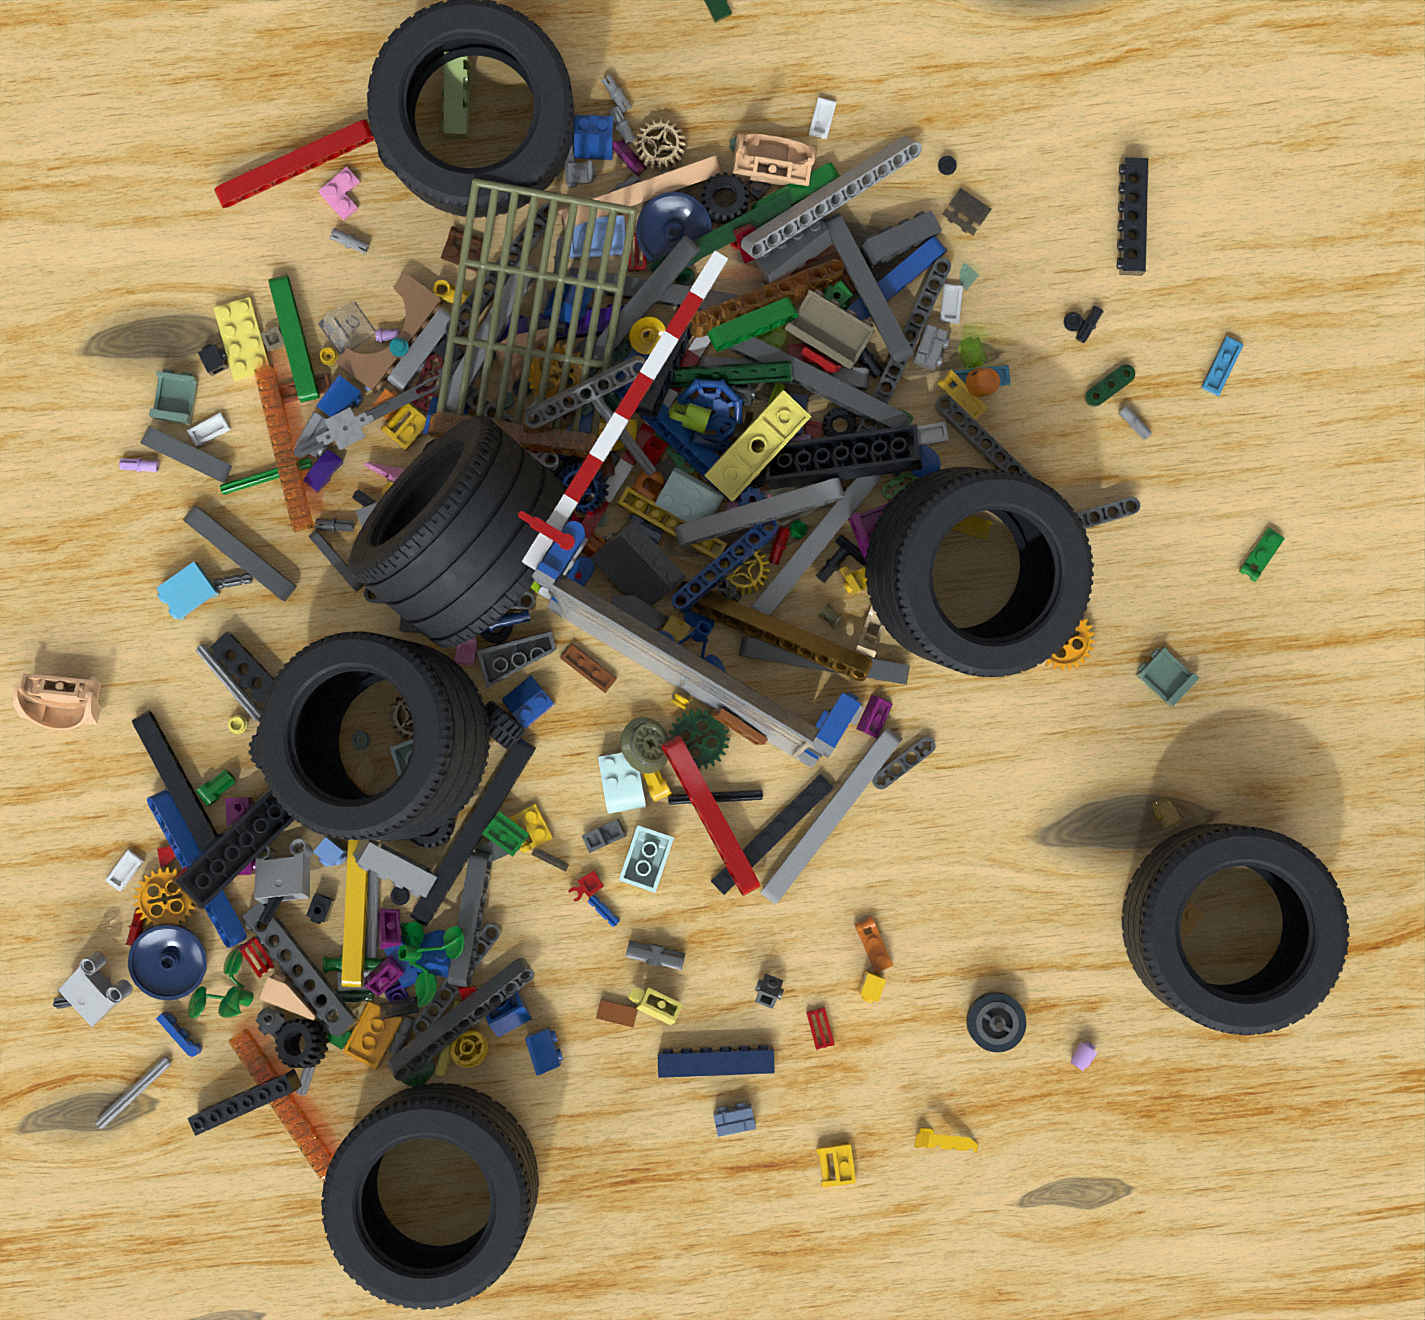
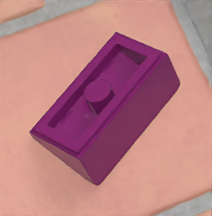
M624 140L612 143L613 151L633 174L635 173L638 177L647 170V166L639 160V157L628 144H625Z
M871 695L856 729L878 739L893 704L878 696Z
M380 909L378 914L380 949L401 945L399 909Z
M389 955L365 977L364 986L377 996H380L405 971L394 957Z

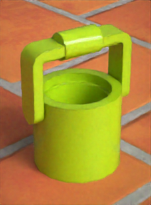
M674 403L670 406L668 413L670 418L683 422L682 427L704 434L712 410L689 403L688 406Z

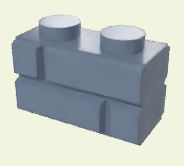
M739 1102L735 1104L736 1107L728 1108L727 1105L717 1107V1111H713L718 1137L756 1129L752 1105L747 1104V1102Z

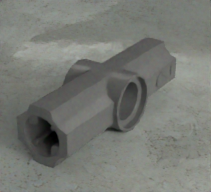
M629 940L626 957L645 961V963L654 966H667L682 970L686 953L669 950L664 946L656 944L648 945Z

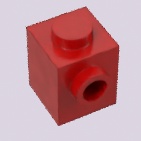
M652 435L644 444L642 451L654 467H656L663 459L669 444Z

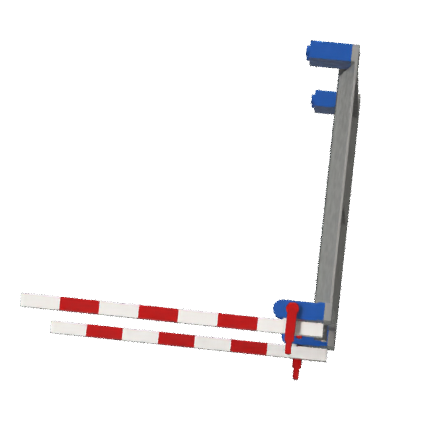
M714 251L550 518L544 522L538 517L533 518L523 511L519 512L518 517L530 524L532 529L539 532L522 562L535 570L532 577L535 582L542 585L538 593L550 600L547 605L550 611L712 709L723 708L768 738L767 742L812 768L822 756L828 758L832 754L861 705L858 702L859 698L850 692L842 693L832 709H829V711L824 710L816 724L812 725L810 722L808 723L803 718L801 719V717L790 712V710L783 708V706L763 696V694L752 689V687L750 688L745 683L743 684V682L732 677V675L725 673V671L705 661V659L698 657L694 652L692 653L687 648L685 649V647L674 642V640L667 638V636L647 626V624L636 619V617L634 618V616L627 614V612L616 607V605L614 606V604L609 603V601L607 602V600L585 588L594 573L595 567L589 557L578 558L637 462L628 449L614 469L616 475L609 477L606 484L610 485L609 488L605 489L609 492V495L605 497L607 499L606 502L602 503L599 509L596 508L593 512L589 511L581 524L576 521L566 524L727 263V257ZM710 313L683 357L679 367L696 366L711 342L707 336L708 331L721 325L723 320ZM682 387L669 388V394L666 395L663 402L668 408H670ZM646 421L643 422L636 435L635 442L641 450L655 433V430Z

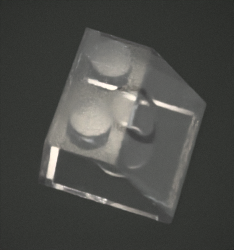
M356 302L328 311L318 323L339 354H343L346 348L353 350L375 334L374 327Z

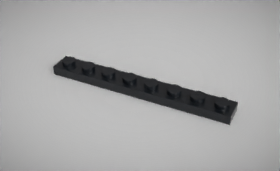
M821 774L742 850L751 867L762 859L834 788ZM726 866L711 880L723 895L735 885Z

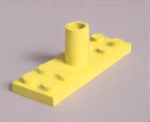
M782 390L704 476L733 502L811 416ZM754 440L759 442V447L755 451L751 448Z

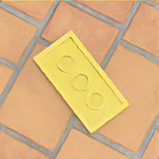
M248 297L213 307L233 380L238 381L272 371L264 341L260 335L261 331L252 299Z

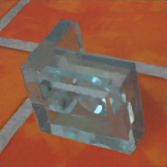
M624 339L612 353L610 363L612 367L623 362L634 349L631 347L630 341Z

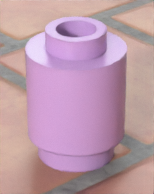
M1088 1041L1085 1044L1081 1042L1071 1056L1073 1059L1070 1063L1084 1071L1097 1055L1096 1047Z

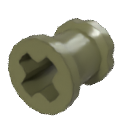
M828 603L818 617L824 618L834 628L843 617V614L836 612Z

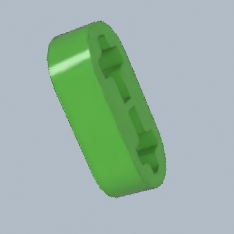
M904 473L887 482L882 488V496L887 500H893V497L900 490L905 489L906 485L902 487L899 485L904 481V477L907 479L911 478V482L916 480L914 475ZM887 486L890 488L897 486L898 489L893 492V496L885 493Z

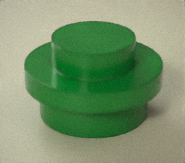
M800 520L793 521L790 525L791 536L794 539L803 538L807 534V525Z

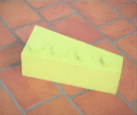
M468 56L454 59L443 65L444 83H442V95H444V102L441 103V112L444 114V121L441 120V132H444L445 138H468L471 70Z

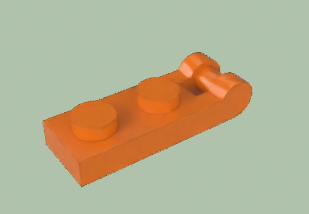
M872 916L866 918V921L857 922L854 925L875 973L892 967L893 964ZM870 927L872 932L865 935L863 930Z

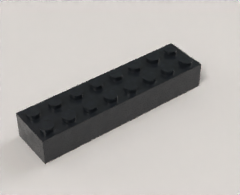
M917 424L788 442L766 465V481L771 490L817 484L834 478L847 480L923 469L921 434Z
M269 788L256 798L172 879L178 888L198 908L203 909L294 821V818L284 811L283 806L277 802L278 799L273 797V792Z

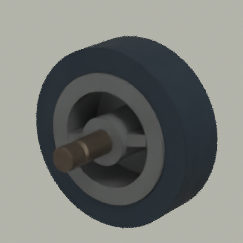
M1000 992L983 994L971 1004L966 1017L968 1032L976 1044L987 1051L999 1053L1014 1048L1022 1040L1026 1031L1027 1023L1024 1010L1016 1000L1007 994Z

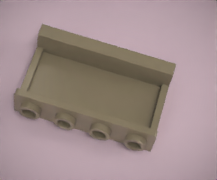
M809 289L806 298L798 309L799 316L788 323L785 330L849 370H852L875 333V329L872 328L874 324L866 319L860 321L856 318L857 314L849 309L844 311L840 308V303L833 299L829 302L823 298L825 294L819 290L811 291Z

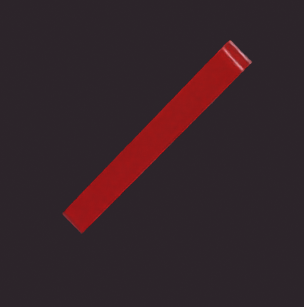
M367 119L357 121L220 184L214 191L221 207H231L372 142L374 137L371 132V126Z
M676 736L662 744L661 746L739 892L742 896H745L761 887L757 876L682 738Z

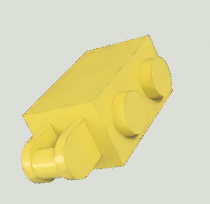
M649 987L645 991L633 988L628 994L629 999L638 1004L636 1009L669 1025L676 1022L683 1006L682 1003Z

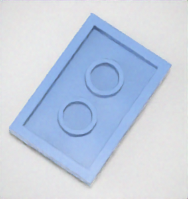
M624 215L616 217L610 256L622 255L626 234ZM609 216L596 218L589 257L602 256ZM587 222L574 226L570 259L581 258Z

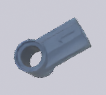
M631 513L627 522L632 518L657 545L664 531L646 523V520Z

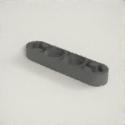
M317 530L313 531L309 535L312 542L356 592L364 586L362 582L354 578L347 564Z
M929 737L920 739L878 771L872 779L873 785L878 789L887 788L935 750L936 744L934 740ZM923 741H930L931 749L929 751L927 749L923 750L921 753L924 756L921 757L914 748L917 746L920 749L924 746ZM909 752H914L917 755L914 763H909L906 760V755ZM895 763L902 767L898 775L891 772V766ZM887 769L889 775L892 776L893 779L890 781V778L888 777L884 780V786L881 784L877 785V777H884L886 775L884 771Z

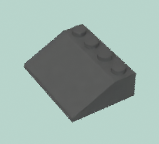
M632 518L590 557L624 595H634L650 606L673 590L686 577Z

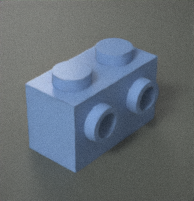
M327 836L313 853L320 857L318 860L326 867L330 865L332 867L342 865L347 860L348 848L336 838Z

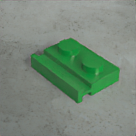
M500 811L482 833L512 857L530 835Z

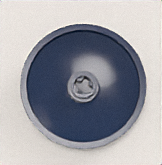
M666 192L649 200L640 211L636 223L638 245L645 257L651 262L671 253L684 236L687 235L690 239L695 240L712 231L711 219L705 207L694 197L682 192Z
M173 923L158 924L143 931L134 941L128 955V970L135 985L148 996L159 1000H176L192 993L203 980L208 964L207 952L200 938L190 929Z

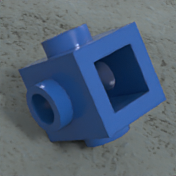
M749 487L743 490V493L739 496L740 499L737 501L740 507L750 504V499L757 502L766 498L764 493L759 491V488Z

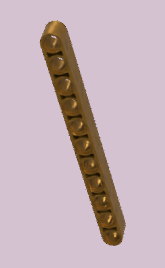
M687 581L681 582V584H680L679 588L677 589V591L680 590V589H681L685 584H687L688 582H687ZM693 586L690 591L692 593H698L700 592L701 588L699 586ZM712 591L708 592L688 609L857 681H864L873 665L872 660L865 655ZM683 598L676 601V604L679 606H683L686 603V600Z

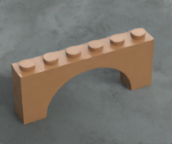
M404 272L393 288L402 297L406 309L405 323L398 337L405 339L410 348L432 317L442 307L443 301ZM389 346L382 351L372 354H360L346 348L336 364L372 392L376 393L377 390L381 391L385 386L386 378L391 374L402 357L394 356L390 352Z

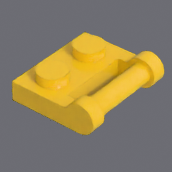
M408 403L398 410L386 426L383 425L380 429L407 451L423 433L426 417ZM408 411L412 414L394 434L391 430Z
M536 804L509 817L516 824V820L521 818L533 841L528 844L525 840L520 848L522 854L553 838Z
M851 1143L816 1148L822 1173L821 1187L826 1188L856 1183ZM829 1153L833 1155L836 1179H830L827 1154Z

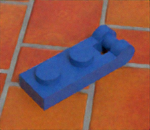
M166 1011L156 1018L188 1056L194 1057L202 1052L201 1044L194 1043L189 1038V1032L176 1023L177 1019L172 1013L168 1014Z

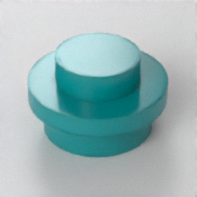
M398 337L390 342L389 349L394 356L402 357L407 354L409 345L405 339Z

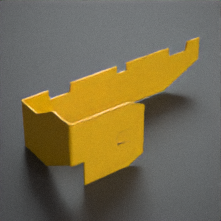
M920 1128L914 1143V1147L917 1149L920 1147L935 1148V1146H940V1149L953 1150V1148L958 1151L973 1149V1152H977L978 1144L969 1137L934 1134L932 1129Z

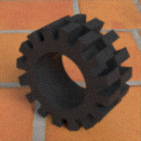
M835 407L833 410H829L823 420L822 429L824 430V435L829 437L855 433L857 419L854 417V413L843 407ZM837 418H843L847 422L846 430L843 432L835 431L832 427L833 421Z

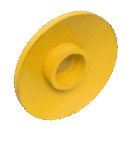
M655 317L640 318L632 325L629 332L631 346L641 354H651L666 330L664 324ZM645 331H648L647 336H643Z

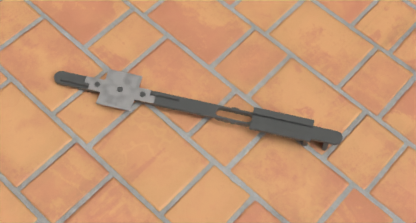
M495 350L493 352L492 361L498 359ZM463 358L452 363L449 381ZM443 368L438 370L439 375L425 380L422 384L356 417L351 408H348L326 419L325 423L329 431L297 446L294 449L295 456L302 458L334 441L339 450L365 438L361 427L439 389L440 385L421 395L416 393L418 388L437 378H442Z

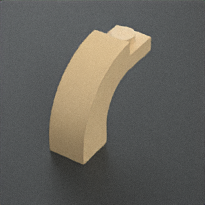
M872 604L863 625L856 651L874 657L884 626H882L876 616L877 612L873 610Z

